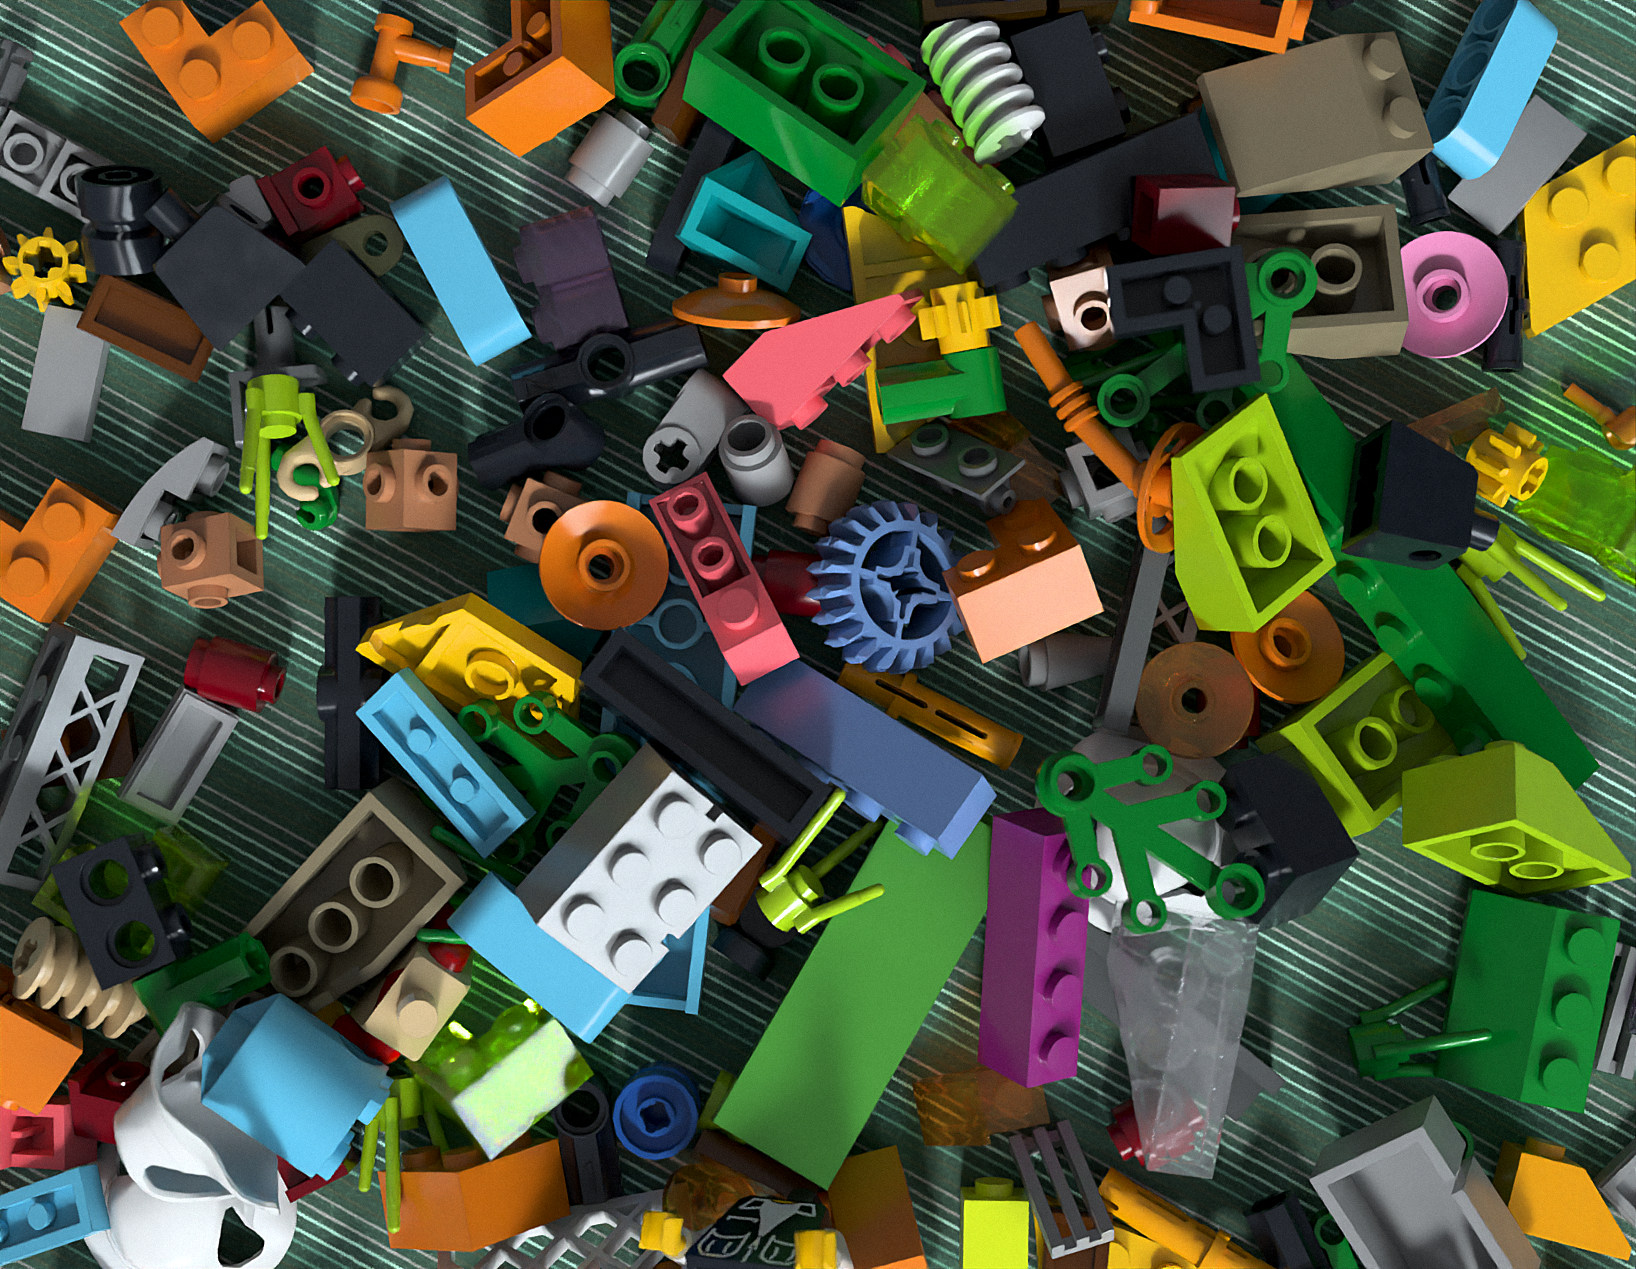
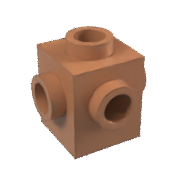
M1106 241L1087 246L1090 255L1070 265L1053 269L1051 261L1045 262L1053 293L1041 296L1051 333L1060 330L1064 331L1069 352L1080 348L1088 351L1101 350L1118 341L1112 338L1103 278L1105 267L1113 266Z
M393 439L392 450L369 452L367 454L366 471L363 477V491L366 496L365 530L414 533L456 531V503L459 494L457 454L431 451V440Z
M546 470L543 480L530 476L527 478L524 488L516 484L512 485L501 510L499 520L509 523L504 538L517 543L514 550L515 555L539 565L540 549L549 530L539 521L538 514L540 509L549 508L559 518L577 505L594 501L579 495L582 483L557 472Z
M199 511L187 515L184 522L160 527L161 551L157 556V569L162 580V588L188 600L190 606L204 609L225 606L230 597L264 591L263 543L255 535V526L230 512L221 514L213 511Z

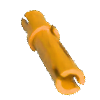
M846 661L836 681L841 687L843 686L885 708L884 713L894 720L901 716L944 738L946 741L996 764L1004 771L1011 765L1024 735L1015 733L974 712L970 708L918 683V675L910 671L903 675H891L889 672L870 673L867 670H862L861 663L850 664ZM878 681L886 685L887 687L895 690L896 692L921 703L923 705V708L907 701V699L897 694H894L876 685L875 682ZM935 712H938L978 732L982 735V738L937 716Z
M1112 1166L1098 1188L1107 1212L1113 1213V1215L1126 1222L1132 1228L1181 1256L1184 1260L1197 1267L1196 1269H1277L1230 1241L1231 1234L1222 1228H1219L1216 1232L1208 1226L1199 1223L1182 1210L1131 1181L1130 1178L1121 1174Z

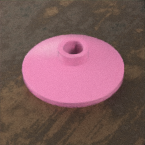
M1454 231L1426 234L1401 248L1409 324L1402 347L1423 357L1450 358L1467 353L1488 339L1502 320L1508 302L1507 276L1502 263L1491 248L1471 235ZM1446 290L1457 292V302L1452 308L1448 310L1436 308V299L1440 293Z

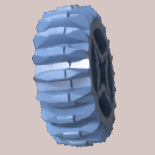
M889 499L872 502L871 506L867 504L855 506L846 512V517L835 519L831 524L827 525L830 537L821 538L819 542L814 544L823 560L813 562L806 568L807 571L818 578V587L810 589L805 596L815 601L819 600L821 611L811 621L818 625H829L830 630L824 644L831 645V647L843 646L841 661H847L850 664L861 663L862 670H867L870 673L889 672V674L894 675L907 673L910 669L925 668L929 664L934 663L935 655H943L946 651L952 649L949 636L957 635L964 628L956 615L957 610L942 572L956 566L959 560L967 554L959 550L951 551L949 546L955 531H950L946 528L937 530L938 514H931L929 512L919 513L918 505L909 502L896 504L895 501H890ZM878 539L877 551L871 552L867 566L861 568L867 551ZM915 606H917L914 617L911 623L909 624L912 610ZM903 624H909V626L902 633Z

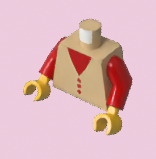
M448 901L423 928L452 929L448 925L447 920L456 909ZM415 936L392 962L373 978L351 1008L350 1014H345L343 1004L335 1000L315 1014L313 1013V1015L363 1050L367 1056L377 1059L385 1065L396 1061L401 1054L416 1062L466 996L471 986L474 950L469 944L422 942Z

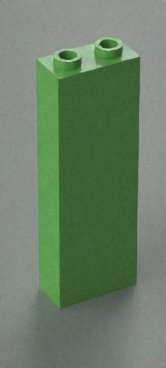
M984 813L952 860L934 848L931 849L927 856L917 852L894 834L899 825L888 818L884 820L882 828L877 832L840 897L876 883H881L885 887L884 894L862 905L827 918L711 1117L713 1123L828 1190L987 911L993 825L992 815Z

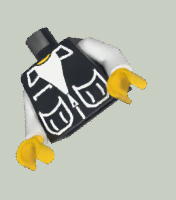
M795 1189L790 1192L786 1199L751 1195L740 1198L715 1223L697 1232L682 1226L684 1217L681 1215L663 1211H644L639 1248L660 1250L668 1258L685 1264L687 1269H854L844 1236L839 1231L832 1229L829 1209L822 1204V1201L815 1193L808 1189Z

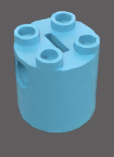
M280 992L235 1009L203 1052L201 1103L278 1156L284 1158L312 1178L317 1173L328 1181L351 1148L349 1144L355 1133L350 1128L357 1119L366 1125L372 1121L391 1092L388 1089L394 1080L386 1075L389 1069L387 1065L367 1056L363 1050Z

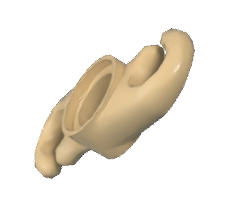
M383 385L372 390L374 399L388 400L396 405L398 412L397 416L393 419L383 421L373 418L371 414L372 402L368 398L358 400L353 409L334 411L320 421L327 443L335 432L346 429L359 433L364 439L362 448L355 454L341 456L331 451L339 476L353 475L365 470L366 456L369 452L383 451L392 444L393 439H398L408 430L414 408L411 399L401 389L391 385ZM307 435L282 456L276 474L279 487L289 497L299 501L315 500L319 496V492L315 486H303L294 480L293 472L296 467L304 464L318 467L320 472L319 484L324 488L331 487L319 464L310 437Z

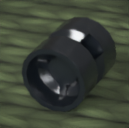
M133 164L98 166L78 172L74 177L77 206L81 210V216L90 220L80 230L84 267L94 273L105 275H136L155 271L152 265L156 255L168 241L167 237L142 214L163 192L161 172L155 168Z

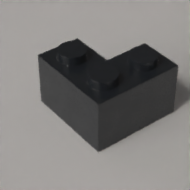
M1242 244L1105 267L1103 278L1113 340L1179 330L1188 395L1250 386L1262 381Z
M1293 744L1231 765L1218 782L1226 793L1227 806L1224 813L1216 818V821L1223 830L1228 832L1239 851L1230 864L1243 863L1253 867L1260 874L1265 887V896L1260 908L1249 916L1238 918L1247 935L1256 934L1311 913L1360 856V852L1295 745ZM1224 881L1222 884L1223 897L1227 903L1232 904L1235 899V889L1231 883Z

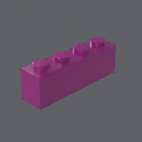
M1044 807L993 815L977 1062L1025 1088L1077 1075L1090 899H1082L1075 896L1067 885L1066 875L1070 865L1073 863L1063 820L1062 817L1050 813ZM1085 866L1081 874L1082 881L1090 889L1092 868Z

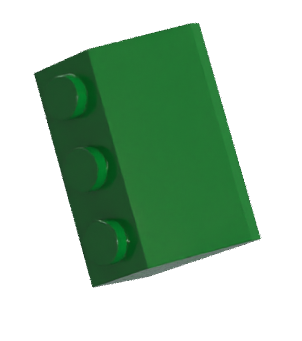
M741 0L694 50L682 99L840 208L875 168L923 92L927 81L808 0Z
M1469 888L1441 1034L1487 1028L1491 1030L1492 1038L1485 1042L1438 1050L1433 1076L1516 1101L1584 1114L1621 920L1591 911Z

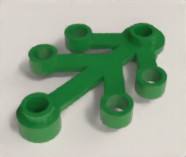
M1290 247L1272 249L1266 252L1256 263L1244 262L1253 320L1265 312L1261 356L1258 357L1259 365L1263 362H1273L1281 371V379L1275 386L1268 387L1260 382L1251 385L1259 393L1274 394L1282 390L1288 383L1290 369L1285 359L1292 313L1307 305L1317 288L1318 277L1313 262L1303 252ZM1280 269L1288 270L1295 278L1294 289L1286 294L1278 293L1271 285L1273 272ZM1181 342L1136 376L1118 374L1105 381L1098 393L1097 407L1100 415L1107 423L1115 427H1131L1139 423L1146 416L1150 408V397L1185 372ZM1233 388L1205 393V398L1199 402L1195 411L1196 422L1203 431L1206 432L1213 427L1203 417L1204 408L1208 403L1213 401L1222 403L1227 408L1228 415L1236 409L1232 402ZM1127 389L1134 394L1136 405L1133 411L1127 414H1119L1113 410L1110 399L1115 391Z
M543 690L532 691L516 702L513 716L518 727L503 717L499 707L488 699H478L465 706L459 712L457 723L474 742H483L489 739L519 762L518 764L496 767L517 791L529 790L525 800L537 812L512 835L518 842L519 851L513 849L508 844V841H506L493 853L497 859L508 865L520 862L533 851L535 847L534 835L563 785L586 782L570 814L563 815L548 827L546 841L550 849L563 836L562 827L569 829L642 748L640 744L631 736L623 733L608 731L595 735L561 710L555 698ZM530 703L540 708L543 715L542 721L535 719L531 714ZM475 712L480 713L484 717L486 729L481 728L474 719ZM546 730L576 755L559 758L526 733L538 734ZM604 757L610 759L615 764L616 774L608 769ZM419 787L420 797L424 804L432 810L443 813L423 789Z
M1150 744L1135 750L1128 757L1094 764L1085 755L1076 751L1064 750L1054 753L1040 764L1035 776V790L1043 807L1050 813L1062 817L1073 863L1067 871L1066 881L1070 891L1075 896L1082 899L1102 896L1110 889L1113 881V874L1109 864L1099 856L1092 817L1111 830L1128 899L1124 902L1121 909V918L1123 924L1130 932L1138 935L1157 932L1167 921V907L1163 899L1156 893L1146 853L1205 891V899L1208 906L1215 914L1222 918L1234 919L1249 916L1260 908L1265 896V887L1260 874L1253 867L1243 863L1218 867L1158 827L1159 825L1188 818L1195 822H1205L1221 816L1227 806V796L1224 789L1218 783L1212 780H1203L1189 785L1182 793L1126 806L1105 792L1104 789L1132 781L1144 787L1165 782L1173 771V759L1167 749L1157 744ZM1146 754L1152 756L1157 762L1158 771L1155 777L1148 775L1143 768V758ZM1060 774L1069 776L1073 781L1074 791L1070 797L1063 795L1058 788L1057 781ZM1200 790L1205 791L1211 799V808L1208 813L1202 811L1197 804V794ZM1085 866L1093 868L1097 874L1098 882L1093 890L1087 888L1082 881L1081 874ZM1224 881L1231 883L1235 889V899L1232 904L1227 903L1223 897L1222 884ZM1141 901L1145 902L1152 911V919L1147 926L1142 924L1137 917L1136 910Z

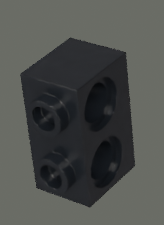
M144 832L122 836L50 867L101 991L193 953L189 942L194 937L190 917L180 902L173 903L163 880L168 876L166 860L159 846L154 841L147 842ZM112 859L120 862L128 873V885L122 894L113 892L105 883L104 871L106 865ZM135 921L146 924L154 935V947L149 955L137 952L130 942V929Z

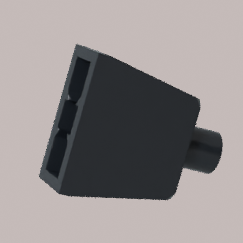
M168 187L142 214L170 240L156 255L152 265L153 269L205 337L219 352L307 267L308 253L300 245L220 192L197 213L171 187Z
M1392 419L1356 442L1341 552L1352 556L1422 570H1432L1466 553L1469 547L1480 552L1490 548L1499 531V519L1493 514L1475 508L1478 473L1475 467L1403 423Z

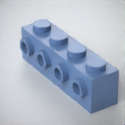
M798 659L753 680L732 708L744 722L778 748L797 759L796 762L825 784L831 781L845 790L847 794L843 801L856 812L872 822H875L880 814L899 825L894 834L908 846L925 856L934 848L952 860L997 796L983 774Z

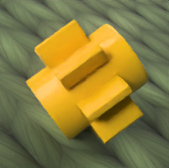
M46 227L43 236L28 239L21 233L18 234L17 240L20 247L18 257L8 256L4 257L2 261L5 272L20 276L10 286L14 298H23L29 293L37 300L40 312L46 311L48 302H56L61 299L66 304L73 305L74 300L71 292L73 282L84 283L88 281L85 267L79 264H70L80 255L79 245L76 240L62 245L54 239L51 227ZM44 262L55 263L56 267L50 268L48 277H36L35 272L42 270Z
M978 281L929 290L932 307L917 310L922 340L938 338L941 354L989 346L986 329L1001 326L996 295L980 298Z
M1513 422L1508 423L1503 435L1493 429L1483 431L1471 445L1465 459L1466 462L1475 467L1478 473L1476 494L1500 507H1504L1510 495L1520 501L1530 498L1542 484L1548 470L1547 458L1539 455L1544 448V444L1536 440L1537 435Z

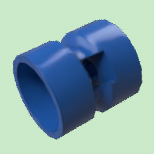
M662 1060L646 1063L632 1072L616 1100L613 1113L616 1135L626 1149L638 1157L659 1160L674 1156L688 1145L695 1134L702 1107L700 1086L691 1072L677 1063Z

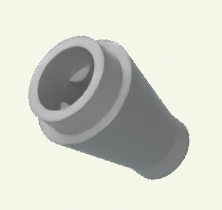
M1057 631L1020 647L1018 659L1023 684L1026 687L1038 686L1039 690L1044 692L1098 675H1104L1113 638L1111 636L1094 637Z

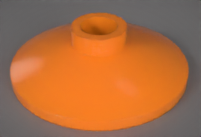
M744 272L720 273L718 286L690 292L672 302V313L676 317L691 323L721 328L766 329L783 327L798 322L801 316V309L798 305L780 295L757 288V276Z
M609 500L590 501L568 510L550 527L540 549L539 575L542 587L549 601L566 619L591 630H617L619 626L625 628L640 621L657 605L668 580V554L659 531L641 512L620 502ZM593 557H602L609 563L610 574L607 579L599 580L591 575L589 563Z
M1306 590L1257 631H1230L1235 657L1245 675L1262 692L1278 701L1290 704L1314 702L1333 688L1342 675L1345 663V649L1340 629L1325 605Z

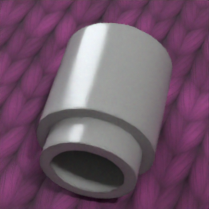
M621 108L615 117L602 111L569 158L568 162L572 164V167L564 178L606 208L614 196L619 199L622 197L655 150L645 141L652 131Z
M752 414L737 417L726 425L719 443V455L736 497L741 502L756 507L768 506L784 498L793 486L794 471L777 427L769 423L765 418Z

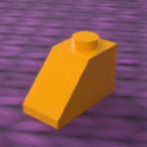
M1527 1136L1525 1145L1503 1140L1492 1185L1524 1234L1629 1261L1632 1249L1585 1168L1564 1156L1566 1150L1564 1145L1535 1136Z

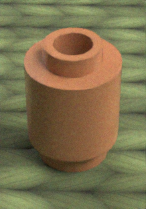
M820 439L815 451L807 452L785 506V510L795 516L792 526L819 538L828 537L830 533L827 525L831 524L835 519L846 517V512L850 511L855 505L866 474L861 471L866 458L849 447Z

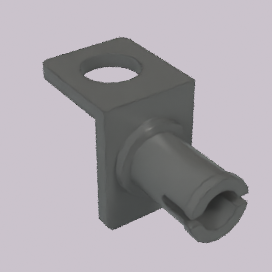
M271 307V314H268L267 309L264 308L253 319L258 365L252 367V370L229 372L234 441L236 447L243 449L247 415L245 390L247 389L248 381L262 375L283 374L297 378L300 387L328 384V375L319 366L296 363L293 324L285 316V312L290 307Z

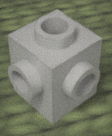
M1117 427L1110 430L1140 463L1149 459L1150 454L1143 440L1133 442L1127 427ZM1078 436L1073 438V446L1065 449L1064 464L1067 470L1058 473L1061 487L1071 509L1082 505L1088 521L1103 515L1106 523H1111L1136 513L1137 499L1134 497L1133 491L1129 490L1119 479L1118 483L1104 489H1100L1095 485L1093 480L1095 474L1101 470L1110 469Z

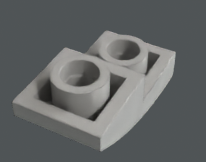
M1535 95L1525 106L1497 163L1487 173L1471 180L1462 179L1448 198L1497 237L1501 236L1541 186L1550 180L1585 138L1587 133L1538 95Z
M10 110L0 128V177L86 224L89 223L90 220L81 216V210L77 206L74 177L78 172L85 169L111 164Z
M205 437L184 448L168 460L138 491L121 515L111 535L132 546L151 550L155 541L161 542L160 527L175 524L178 509L173 506L178 497L202 505L207 495L213 497L220 490L229 471V463L225 459L230 448Z

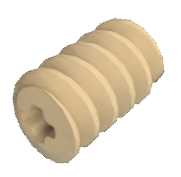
M39 917L28 925L19 939L12 959L13 974L15 976L12 993L15 998L19 1000L27 999L37 988L35 1003L38 1008L43 1010L50 1009L58 1002V1014L66 1020L74 1018L81 1011L80 1023L83 1027L94 1029L103 1022L102 1032L105 1037L110 1039L119 1037L129 1025H133L147 1014L131 985L132 981L144 974L101 991L81 940L71 928L67 926H54V923L47 917Z

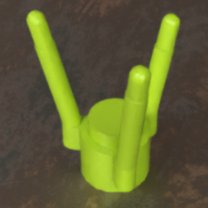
M283 374L255 377L248 381L247 389L245 390L247 415L240 466L239 490L243 494H249L252 491L256 470L255 535L260 540H264L268 536L271 439L294 435L297 432L296 424L303 420L328 484L336 486L340 482L333 456L316 415L315 394L300 393L298 379Z
M1502 522L1499 524L1497 537L1490 548L1480 552L1469 547L1466 553L1457 557L1462 563L1454 572L1469 586L1484 612L1522 661L1526 658V652L1482 581V577L1486 576L1495 583L1510 571L1556 610L1564 611L1568 606L1567 601L1519 560L1522 555L1595 601H1603L1606 598V593L1583 576L1520 538Z
M841 788L836 789L826 802L821 805L776 864L758 877L762 887L756 891L757 902L769 921L782 931L787 932L795 926L800 933L804 934L820 921L862 905L869 900L883 895L885 892V887L881 883H876L819 906L818 900L824 896V889L819 879L878 832L883 826L880 818H877L875 822H868L810 869L802 864L795 869L791 868L845 799L846 793Z
M420 1074L389 1076L394 1080L388 1089L391 1092L368 1125L365 1124L358 1188L361 1192L370 1190L380 1127V1132H385L387 1228L391 1233H397L400 1230V1131L418 1128V1116L423 1115L432 1144L440 1146L441 1154L450 1150L437 1113L435 1089L422 1090Z

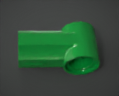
M658 0L629 44L617 54L613 64L615 98L613 101L621 109L631 114H645L656 108L706 11L710 10L703 0ZM633 66L643 67L653 74L656 85L648 91H636L625 83L622 73Z
M998 345L941 354V359L920 363L911 362L874 370L877 405L883 425L949 414L950 419L1007 410Z
M246 930L188 959L184 956L153 969L132 981L131 985L160 1039H162L175 1020L182 1003L191 1001L202 1003L215 1010L265 986L272 980L269 968L270 958L261 941L254 939Z

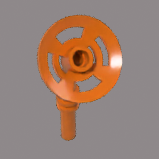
M1031 321L1020 327L1014 333V336L1052 395L1048 400L1051 408L1059 407L1056 416L1059 420L1067 419V422L1063 425L1066 432L1074 431L1129 490L1133 491L1134 497L1137 499L1138 531L1144 546L1158 553H1168L1174 550L1171 458L1204 434L1203 429L1189 422H1179L1173 425L1158 441L1149 459L1140 463L1098 420L1097 415L1100 412L1097 405L1089 407V403L1092 401L1090 394H1081L1085 388L1083 383L1072 380L1037 322ZM1176 438L1180 439L1170 452L1163 451L1169 442ZM1165 514L1169 522L1160 531L1152 533V518H1159Z

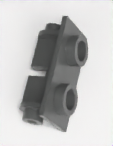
M934 420L929 423L925 422L887 453L888 459L906 466V470L910 472L912 480L916 483L931 485L953 496L962 491L964 501L981 508L989 516H997L1000 513L1003 515L1008 514L1015 506L1017 496L1015 491L1011 490L1009 477L1025 465V460Z

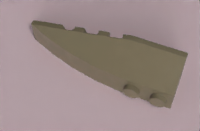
M396 776L370 790L240 932L242 933L247 930L254 939L261 941L270 958L269 968L272 980L265 986L215 1010L228 1019L235 1009L281 992L311 1014H315L340 996L382 972L416 936L417 931L422 929L468 880L456 852L433 838L430 834V830L434 826L444 828L441 819ZM155 1028L126 1057L128 1061L138 1062L145 1067L151 1068L154 1053L161 1041ZM193 1030L189 1033L183 1054L164 1071L171 1072L174 1075L179 1074L183 1068L198 1057L200 1042Z

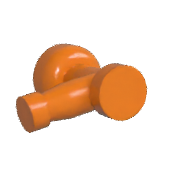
M381 13L377 15L374 29L379 33L369 75L361 76L355 80L350 100L364 109L395 115L400 113L403 101V93L399 86L394 83L399 61L417 66L436 67V71L449 74L455 49L445 46L439 48L423 40L412 38L414 29L412 22L396 15Z

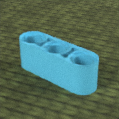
M1483 0L1480 3L1424 115L1434 145V149L1431 152L1462 179L1471 180L1487 173L1497 163L1556 43L1558 36L1557 27L1529 0Z
M446 175L389 204L407 242L476 367L533 337L471 218Z
M491 870L447 920L448 925L466 943L584 1041L591 1043L631 998L634 991L629 995L538 927L514 892L516 888Z

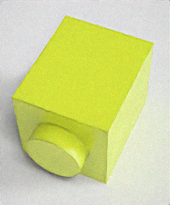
M1001 1177L978 1178L975 1180V1187H960V1269H1028L1029 1200L1024 1188H1014L1013 1180Z

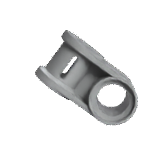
M703 368L698 369L683 386L666 416L646 441L643 448V462L649 479L657 488L668 491L702 474L719 452L721 435L726 425L737 417L749 415L752 409L740 395ZM679 447L684 449L683 457L687 467L683 471L672 467L666 474L661 472L663 465L658 454L663 449L671 454L676 452Z

